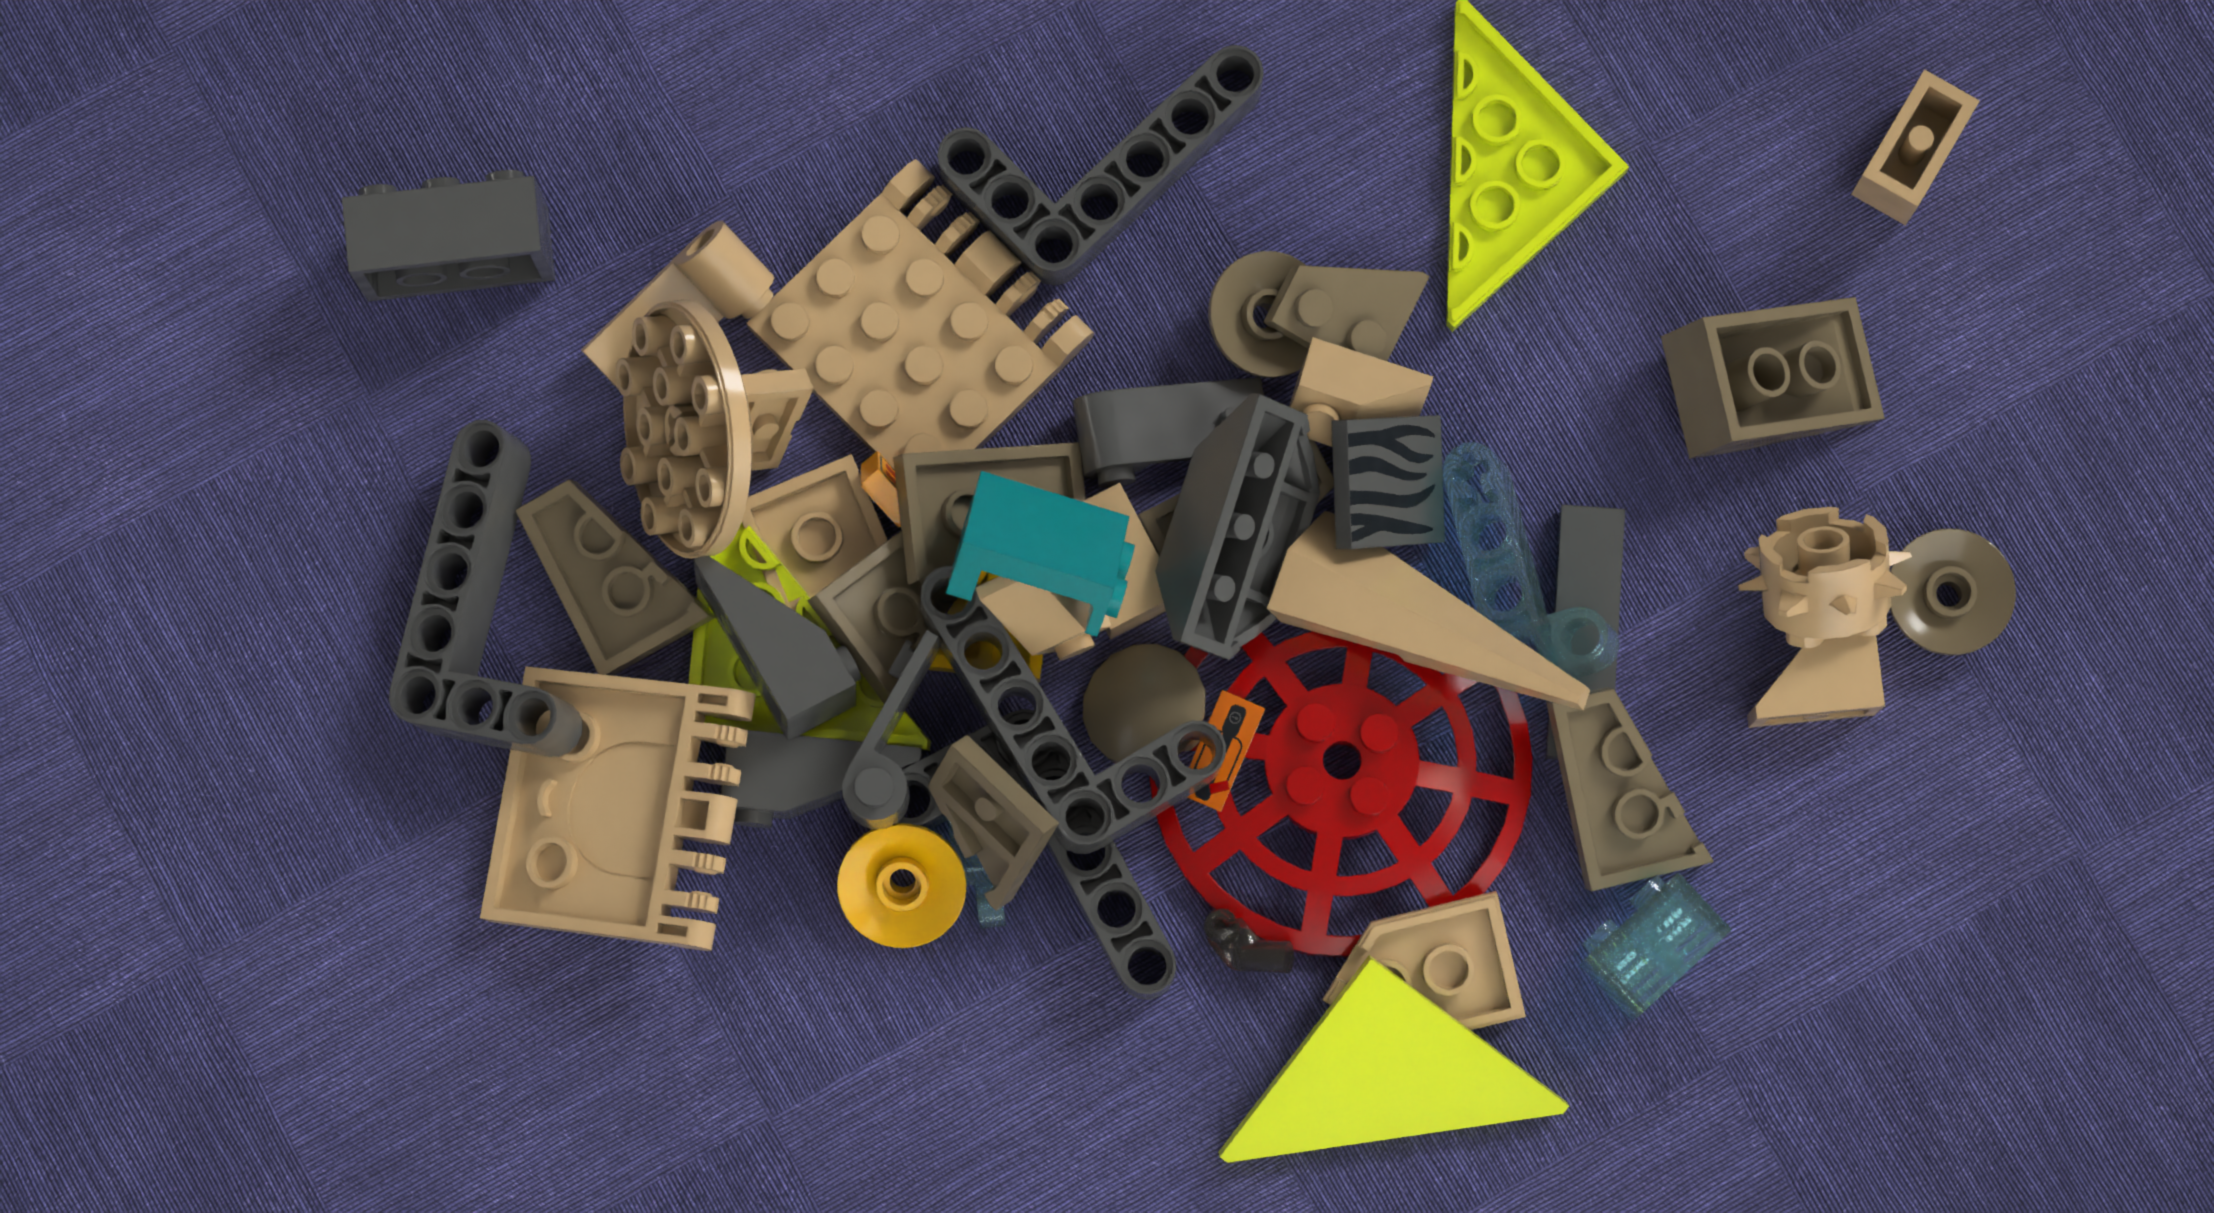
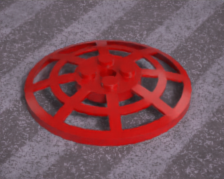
M1314 631L1287 639L1276 646H1273L1263 632H1261L1257 637L1241 646L1252 663L1239 674L1226 692L1245 699L1254 686L1265 677L1286 705V708L1276 719L1269 735L1254 734L1244 757L1246 759L1264 761L1265 778L1271 795L1241 816L1230 791L1222 811L1216 810L1218 818L1225 829L1195 852H1193L1183 835L1174 806L1155 816L1165 846L1183 877L1201 898L1238 929L1272 946L1309 956L1348 958L1362 934L1353 936L1326 935L1333 896L1350 897L1373 894L1397 886L1409 878L1428 907L1484 894L1505 867L1522 832L1531 797L1533 758L1528 723L1517 692L1495 687L1510 726L1514 754L1513 779L1476 771L1477 757L1473 730L1458 695L1478 683L1477 681L1448 673L1441 674L1437 670L1405 662L1397 654ZM1190 647L1184 657L1197 669L1209 653ZM1347 648L1341 684L1325 685L1307 691L1286 663L1294 657L1315 650ZM1372 653L1383 655L1403 665L1419 677L1426 686L1397 706L1383 695L1368 689L1367 684ZM1440 707L1445 711L1454 735L1457 767L1419 760L1418 743L1412 727ZM1199 743L1189 751L1196 752ZM1347 745L1358 754L1360 769L1351 778L1337 779L1329 775L1325 770L1323 755L1332 746ZM1149 776L1151 797L1153 799L1157 795V786L1155 781ZM1228 779L1209 784L1211 795L1230 790ZM1415 786L1453 793L1441 823L1428 840L1419 846L1398 816L1408 803ZM1471 798L1509 805L1504 825L1489 856L1470 881L1452 895L1431 863L1441 855L1457 834L1469 810ZM1287 817L1302 830L1317 836L1311 871L1301 869L1282 860L1262 845L1257 837ZM1375 832L1379 833L1398 861L1390 867L1369 874L1336 876L1342 840L1357 839ZM1241 850L1252 863L1269 876L1295 889L1307 891L1301 930L1280 925L1249 910L1223 890L1209 873Z

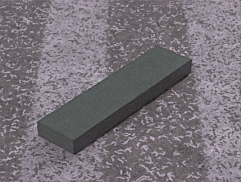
M1562 504L1559 510L1551 662L1587 686L1590 691L1605 687L1615 690L1625 509ZM1548 713L1545 759L1558 760Z

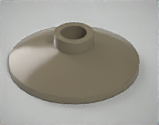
M1260 251L1243 256L1231 263L1221 273L1212 289L1208 306V319L1214 341L1222 354L1234 366L1251 375L1265 378L1289 375L1302 368L1308 351L1306 347L1270 326L1266 328L1259 327L1253 319V312L1257 306H1261L1269 312L1291 267L1307 266L1293 256L1276 251Z
M1948 528L1925 533L1911 541L1901 551L1910 552L1912 557L1892 565L1890 572L1907 585V591L1903 595L1891 597L1890 612L1899 629L1913 643L1936 654L1964 655L1987 646L2005 629L2015 606V580L2007 560L1991 542L1970 531ZM1947 585L1954 588L1958 595L1957 604L1951 607L1942 605L1936 596L1938 587Z

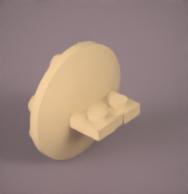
M691 300L665 301L653 306L644 317L635 319L632 329L633 339L628 358H621L617 363L616 381L619 391L623 395L626 448L622 450L620 456L621 474L627 485H635L641 503V522L648 535H658L660 540L670 550L683 558L693 559L703 556H715L723 552L730 545L739 530L746 509L751 471L779 467L792 438L791 432L796 421L800 420L814 387L805 368L784 371L768 369L758 373L741 375L731 346L720 325L709 311Z

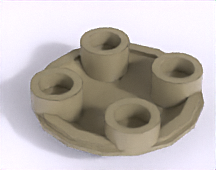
M1159 644L1132 645L1110 655L1093 673L1083 696V722L1091 742L1111 762L1116 764L1181 724L1192 720L1203 721L1205 717L1206 691L1197 669L1180 652ZM1188 740L1178 746L1177 754L1179 755L1182 751L1193 749L1200 741Z

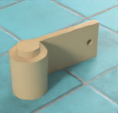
M723 220L717 221L697 235L581 351L619 390L616 381V367L619 359L628 358L633 339V323L636 318L644 317L653 306L661 302L691 300L709 311L717 322L723 317L732 319L741 314L745 319H749L759 313L772 299L773 292L769 287L775 277Z

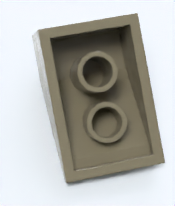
M1856 297L1702 317L1661 336L1689 459L1744 451L1885 419Z

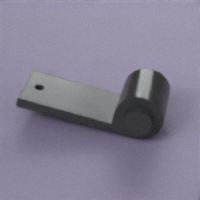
M1261 377L1113 389L1089 393L1074 399L1072 406L1084 477L1097 479L1099 488H1110L1118 483L1125 486L1136 481L1135 473L1145 469L1150 464L1191 460L1194 449L1251 393L1264 396Z
M926 630L916 650L911 648L913 643L906 640L892 664L888 674L896 677L898 681L849 765L842 782L843 799L852 818L861 826L873 830L885 829L897 824L906 814L910 803L909 787L902 769L891 759L882 755L881 752L940 650L938 636Z

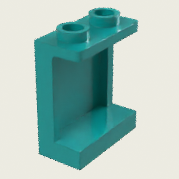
M981 471L963 524L946 594L971 601L980 573L985 571L1091 604L1085 633L1097 637L1105 615L1117 618L1128 581L1125 578L1135 548V544L1124 541L1129 516Z

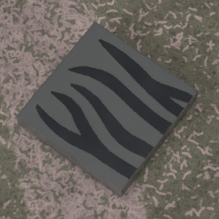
M1441 415L1332 420L1336 549H1362L1445 542Z

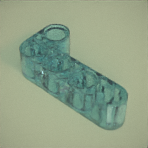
M1477 442L1463 443L1453 448L1446 456L1443 465V479L1477 612L1522 643H1534L1538 654L1575 679L1598 673L1608 668L1616 659L1619 650V637L1610 623L1595 610L1586 607H1573L1548 615L1546 613L1512 477L1507 465L1487 446ZM1477 464H1481L1488 471L1480 475V483L1483 494L1491 501L1489 503H1482L1478 491L1466 481L1474 477L1473 467ZM1493 522L1504 523L1506 526V536L1501 545L1493 550H1481L1479 546L1481 531ZM1510 582L1520 583L1522 588L1520 602L1509 611H1497L1494 598L1500 587ZM1584 626H1597L1600 639L1595 649L1586 655L1573 654L1571 640L1575 632Z

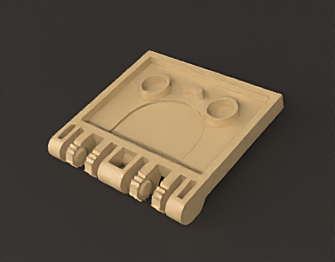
M917 159L908 163L897 173L878 197L795 275L759 313L746 323L748 329L789 370L805 368L814 387L812 392L873 453L878 450L893 469V458L901 454L981 449L1089 343L1095 334L1075 315L1066 321L1040 349L1036 344L1061 321L1069 308L1060 299H1054V301L1047 303L1026 329L1022 331L1009 316L1035 294L1041 280L1033 272H1026L994 304L989 297L1012 276L1020 266L1021 260L990 230L978 237L961 254L956 263L953 264L948 257L973 234L980 221L971 212H966L964 215L957 217L948 229L942 233L937 242L933 244L921 230L946 208L953 195L943 185H938L928 193L906 218L903 213L927 191L935 179V176Z
M525 666L522 685L540 688L573 705L580 713L583 722L582 735L578 744L569 753L560 757H547L510 750L480 919L493 923L712 951L716 924L695 919L671 917V909L676 908L691 912L717 914L719 898L713 897L712 894L700 891H692L690 893L675 891L678 869L692 870L705 875L724 874L726 858L705 853L682 851L684 839L700 843L730 845L738 800L719 794L695 792L692 789L694 780L709 784L739 786L741 770L735 769L734 766L728 764L714 763L712 765L697 763L701 741L730 748L746 747L748 730L704 723L705 715L726 720L752 721L756 695L732 688ZM550 710L544 712L536 724L537 735L547 728L550 721Z

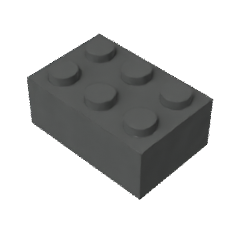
M500 170L487 174L485 176L486 181L460 184L458 178L438 177L423 181L422 188L397 191V188L393 185L376 184L360 188L358 196L342 197L349 274L368 302L555 281L549 210L534 176L524 177V173L518 170Z

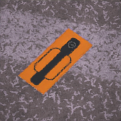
M1222 690L1208 723L1214 725L1223 735L1226 743V756L1217 777L1187 798L1217 811H1222L1266 708ZM1201 741L1189 766L1191 769H1202L1212 763V753L1209 747ZM1228 781L1229 790L1214 794L1210 793L1209 785Z

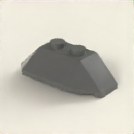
M1251 393L1194 449L1155 570L1173 640L1219 658L1230 660L1240 651L1239 647L1257 637L1277 619L1267 609L1286 552L1310 526L1320 496L1314 453L1307 433L1310 431L1307 414L1261 394Z

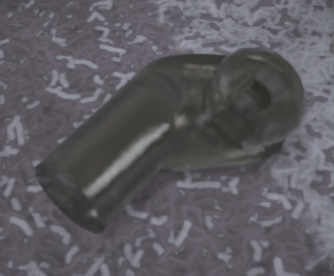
M1215 909L1205 917L1203 923L1205 937L1209 945L1230 969L1245 972L1288 974L1291 972L1294 963V949L1290 941L1260 940L1242 918L1236 919L1235 915L1228 909Z

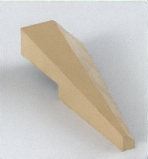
M1324 511L1286 552L1267 609L1281 623L1394 653L1408 663L1584 711L1590 689L1384 547L1336 549L1334 513Z

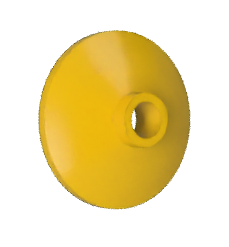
M897 823L885 829H872L858 838L846 852L840 865L837 880L839 902L851 925L866 938L878 944L894 948L921 946L934 941L947 932L962 911L967 888L963 863L952 845L941 835L926 827L906 823ZM899 869H905L914 875L915 881L910 886L901 887L892 881L891 875Z

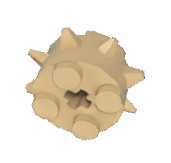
M1836 507L1803 509L1778 518L1776 520L1777 531L1768 537L1761 534L1758 539L1759 546L1748 548L1744 552L1745 559L1760 570L1761 576L1738 585L1739 591L1762 592L1765 619L1776 629L1786 632V641L1789 645L1800 648H1813L1822 644L1825 639L1843 638L1851 635L1875 636L1887 627V613L1891 608V597L1903 595L1907 591V585L1890 572V566L1912 556L1910 552L1889 551L1886 527L1873 516L1866 514L1863 521L1864 524L1854 520L1839 519V508Z

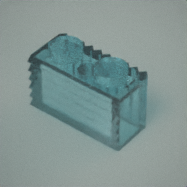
M1679 873L1667 883L1656 875L1629 900L1637 909L1629 919L1618 927L1609 918L1582 943L1590 955L1579 965L1631 1021L1638 1018L1732 930Z

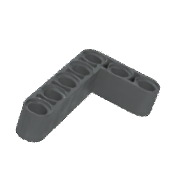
M1225 46L1215 52L1055 204L985 134L978 129L969 127L955 129L948 133L941 141L937 154L941 181L953 196L988 231L990 230L1021 260V265L1028 272H1033L1043 284L1053 286L1065 284L1075 278L1254 109L1260 100L1264 74L1262 62L1255 52L1244 46ZM1238 70L1249 77L1251 84L1243 91L1232 92L1224 89L1217 79L1226 71ZM1193 112L1202 116L1207 125L1199 133L1189 135L1178 131L1172 122L1181 113ZM969 151L981 156L984 160L983 165L972 174L957 173L950 166L951 160L957 154ZM1148 154L1157 158L1162 167L1153 176L1140 177L1132 173L1127 164L1137 155ZM1015 195L1025 200L1028 207L1017 218H1003L993 209L997 200L1003 196ZM1102 196L1113 201L1117 210L1107 219L1096 220L1087 216L1082 210L1085 202L1092 197ZM1060 239L1066 242L1072 251L1065 260L1050 263L1039 257L1037 249L1046 240Z
M475 420L465 425L458 432L453 443L390 686V706L398 718L437 736L541 756L560 757L569 753L578 744L582 735L583 722L580 713L573 705L537 687L477 676L518 519L515 510L521 507L531 469V454L529 448L521 439L499 425L488 420ZM499 445L496 459L486 466V458L489 452ZM483 506V514L480 520L470 527V519L473 513ZM467 567V576L464 582L454 589L457 574ZM451 628V638L448 644L439 650V640L442 634ZM435 689V700L432 706L423 712L425 697ZM492 700L493 706L489 717L484 722L479 723V714L482 707ZM550 710V721L547 728L537 735L536 724L544 712Z
M953 566L935 569L926 577L921 587L920 612L925 624L931 633L938 636L942 652L1028 793L1059 822L1053 834L1065 849L1076 854H1089L1097 851L1205 787L1217 777L1226 756V743L1223 735L1214 725L1205 721L1195 720L1179 725L1111 767L1094 775L1006 629L980 601L976 589L971 601L967 600L968 603L961 612L953 615L943 614L933 606L931 599L933 594L939 589L948 587ZM979 641L989 642L999 650L1001 659L998 664L990 669H977L966 660L964 655L966 649ZM1021 696L1033 705L1035 714L1027 723L1012 725L1000 716L998 711L1000 703L1005 698ZM1199 740L1209 747L1212 753V763L1202 769H1191L1180 761L1177 748L1185 741ZM1044 751H1055L1066 759L1068 771L1059 779L1045 780L1035 773L1032 767L1033 758ZM1132 773H1144L1155 781L1157 795L1152 800L1144 803L1130 800L1123 792L1122 780ZM1089 806L1100 815L1102 827L1095 834L1080 836L1068 827L1066 814L1074 807Z
M1020 709L1002 718L1012 725H1021L1032 719L1035 711ZM988 725L968 735L1028 792ZM952 744L902 770L908 787H919L925 790L930 796V803L927 810L920 816L914 818L903 816L898 823L920 825L932 829L948 820L941 813L928 788V784ZM1055 751L1041 752L1032 760V767L1035 773L1045 780L1059 779L1068 771L1066 759ZM1089 806L1074 807L1066 814L1068 827L1080 836L1095 834L1102 827L1100 815ZM1052 834L1046 845L1120 984L1128 994L1138 999L1151 1000L1161 997L1170 989L1175 979L1176 959L1172 948L1114 841L1102 847L1105 853L1102 863L1095 869L1084 871L1073 867L1067 857L1069 850L1065 849L1056 839L1055 835ZM1112 895H1121L1129 899L1135 909L1132 921L1126 926L1119 928L1104 924L1099 918L1098 907L1105 898ZM1144 951L1159 955L1166 967L1163 978L1151 985H1143L1136 982L1130 976L1128 964L1136 954Z

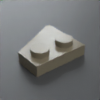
M1294 266L1290 268L1263 323L1307 349L1310 346L1312 337L1388 361L1430 276L1419 271Z
M966 735L950 746L930 780L928 788L941 813L950 821L954 838L965 859L977 854L993 885V888L984 893L989 905L997 911L1012 901L1059 825V822L978 744Z

